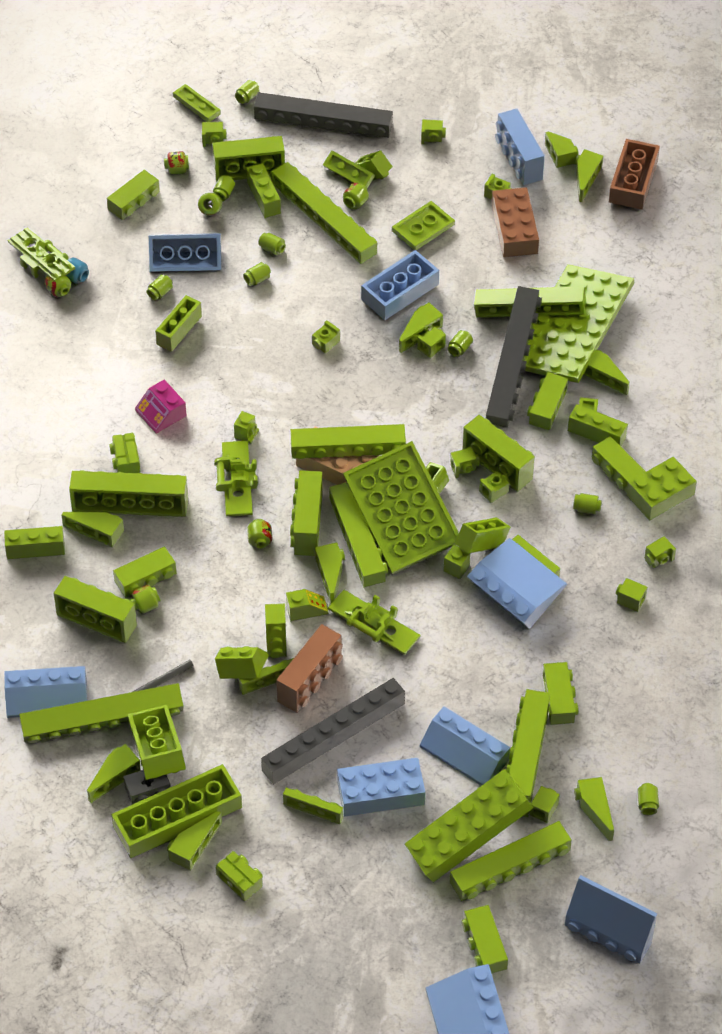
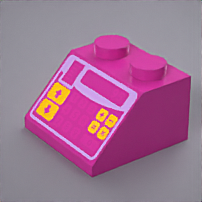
M165 379L151 386L135 407V411L156 434L187 416L186 402Z

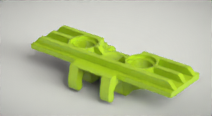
M28 227L7 240L8 243L23 254L20 256V264L24 269H27L29 265L31 267V274L35 278H38V270L41 269V271L56 282L59 278L64 277L75 269V266L68 261L69 256L66 253L59 251L50 240L43 241Z
M248 441L222 442V457L216 458L214 465L217 469L216 490L225 492L226 517L253 515L251 489H257L258 477L256 476L257 461L252 459V463L249 464ZM224 469H226V472H231L230 481H225ZM235 491H241L243 495L236 497L233 495V493Z
M343 590L329 605L328 610L347 620L349 627L357 628L370 636L374 642L380 640L403 655L421 637L420 634L395 620L398 612L397 607L392 605L389 612L379 606L380 597L377 595L373 596L372 603H366L348 591ZM393 629L395 634L389 635L385 630Z

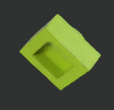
M580 397L579 405L597 412L598 399Z

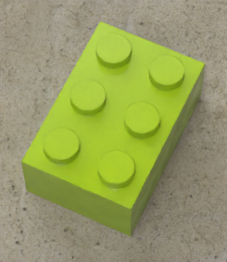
M673 456L630 480L626 496L650 521L694 496L697 481Z

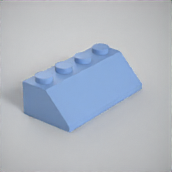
M221 233L151 234L148 236L150 272L221 270Z
M85 666L4 671L7 718L20 717V713L87 701Z
M445 706L432 719L420 743L421 748L481 786L497 775L509 761V746Z

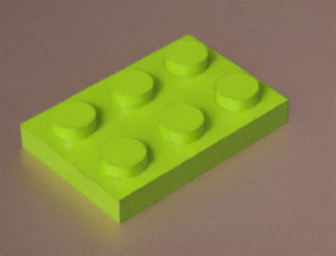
M430 201L393 225L392 232L413 250H418L453 227L455 220L434 202Z

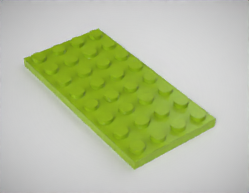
M567 264L554 287L584 286L586 296L585 313L581 315L538 316L537 324H533L532 327L534 329L533 340H529L528 345H531L530 353L524 359V361H527L525 371L545 376L547 372L567 377L571 382L579 383L593 354L600 346L635 283L634 278Z

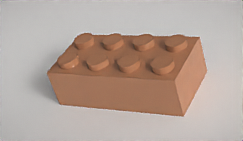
M630 139L625 140L610 186L609 203L643 210L658 162L659 145Z
M527 187L492 191L491 206L503 257L538 254L539 236Z
M323 624L320 625L276 680L277 702L296 713L307 705L309 697L319 690L321 682L324 679H328L333 667L339 665L343 658L341 634Z

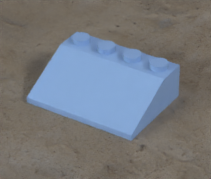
M511 538L507 539L482 559L467 576L477 587L529 629L567 586L566 582Z
M580 875L566 913L565 926L573 932L585 935L592 942L604 945L610 951H616L624 955L630 961L641 963L652 944L657 913Z
M489 964L468 968L426 987L427 997L438 1034H509Z

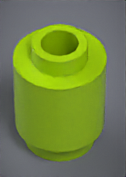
M247 80L236 90V100L241 104L251 101L260 92L258 83Z
M227 175L220 176L213 189V193L219 195L222 202L229 198L235 187L232 177Z
M263 233L258 241L259 246L263 250L275 255L283 253L286 248L285 240L271 233Z
M260 262L247 269L243 277L249 286H256L270 278L271 270L267 264Z
M160 275L148 286L146 292L152 300L156 301L173 288V282L169 276Z
M458 331L448 344L449 353L455 357L463 355L473 343L472 335L468 331Z
M575 494L573 509L577 510V512L596 515V512L601 510L602 500H599V496Z
M644 783L637 789L638 808L644 815H653L657 813L659 808L658 788L651 783Z

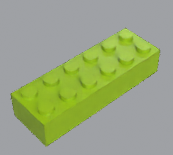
M84 470L71 472L69 492L72 512H107L109 514L186 517L187 476Z
M526 689L525 697L521 696L520 710L517 714L516 730L513 733V744L510 748L509 764H507L506 771L531 803L548 718L550 693ZM527 812V813H526L525 815H523V816H524V817H528V816H529V812Z
M224 764L112 813V824L131 859L175 839L179 833L216 811L221 812L223 817L241 809L242 795Z
M503 769L404 844L424 874L434 883L534 807L511 775Z

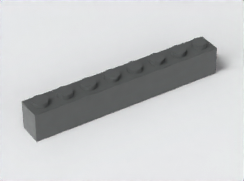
M258 92L254 105V119L389 138L393 124V111Z
M521 286L517 288L486 412V419L493 425L508 427L509 421H513L515 410H512L513 404L517 405L519 394H516L517 388L521 389L523 378L520 376L521 372H525L527 361H524L525 356H529L531 345H528L529 340H533L534 329L532 327L533 324H537L538 320L536 310L541 307L542 297H539L540 290Z
M394 678L388 680L261 758L262 772L273 785L403 706L405 704V690Z

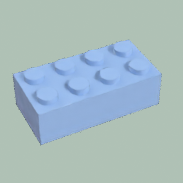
M518 109L499 113L498 121L496 122L497 133L495 134V139L498 144L500 143L503 154L508 157L509 164L514 168L517 179H520L523 185L543 180L545 155Z
M414 250L361 285V300L381 318L387 320L438 286L440 270Z
M418 758L337 769V783L344 817L425 805V788Z

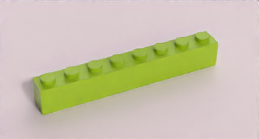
M286 162L271 171L273 185L356 261L362 264L377 255L378 243L376 239L371 237L363 227L355 223L352 217L345 214L341 207L335 205L330 197L325 196L295 166Z
M179 683L20 713L19 716L24 742L36 743L41 741L42 738H60L62 734L77 735L81 731L88 729L90 732L100 730L104 726H109V728L118 727L121 723L129 722L128 714L163 705L168 706L171 716H176L183 711L184 705Z

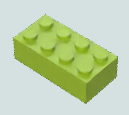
M282 136L212 143L216 182L223 175L230 176L233 180L247 179L246 167L261 163L264 164L269 177H271V171L285 163Z
M480 414L463 427L462 450L472 447L474 453L478 454L482 466L492 473L498 471L501 475H507L510 481L509 486L519 492L533 480L535 456L532 452L520 446L516 440H512L503 430L495 427Z
M299 470V478H295L294 509H292V524L290 526V547H294V555L315 556V547H318L321 519L322 472Z
M64 576L53 593L57 616L126 643L137 627L135 603L129 599H122L111 592H105L94 585L85 584L77 578H70L68 576Z
M167 705L128 714L132 736L146 780L186 769L182 748Z

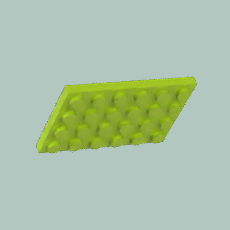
M413 441L343 473L392 575L456 545L455 541L459 532Z

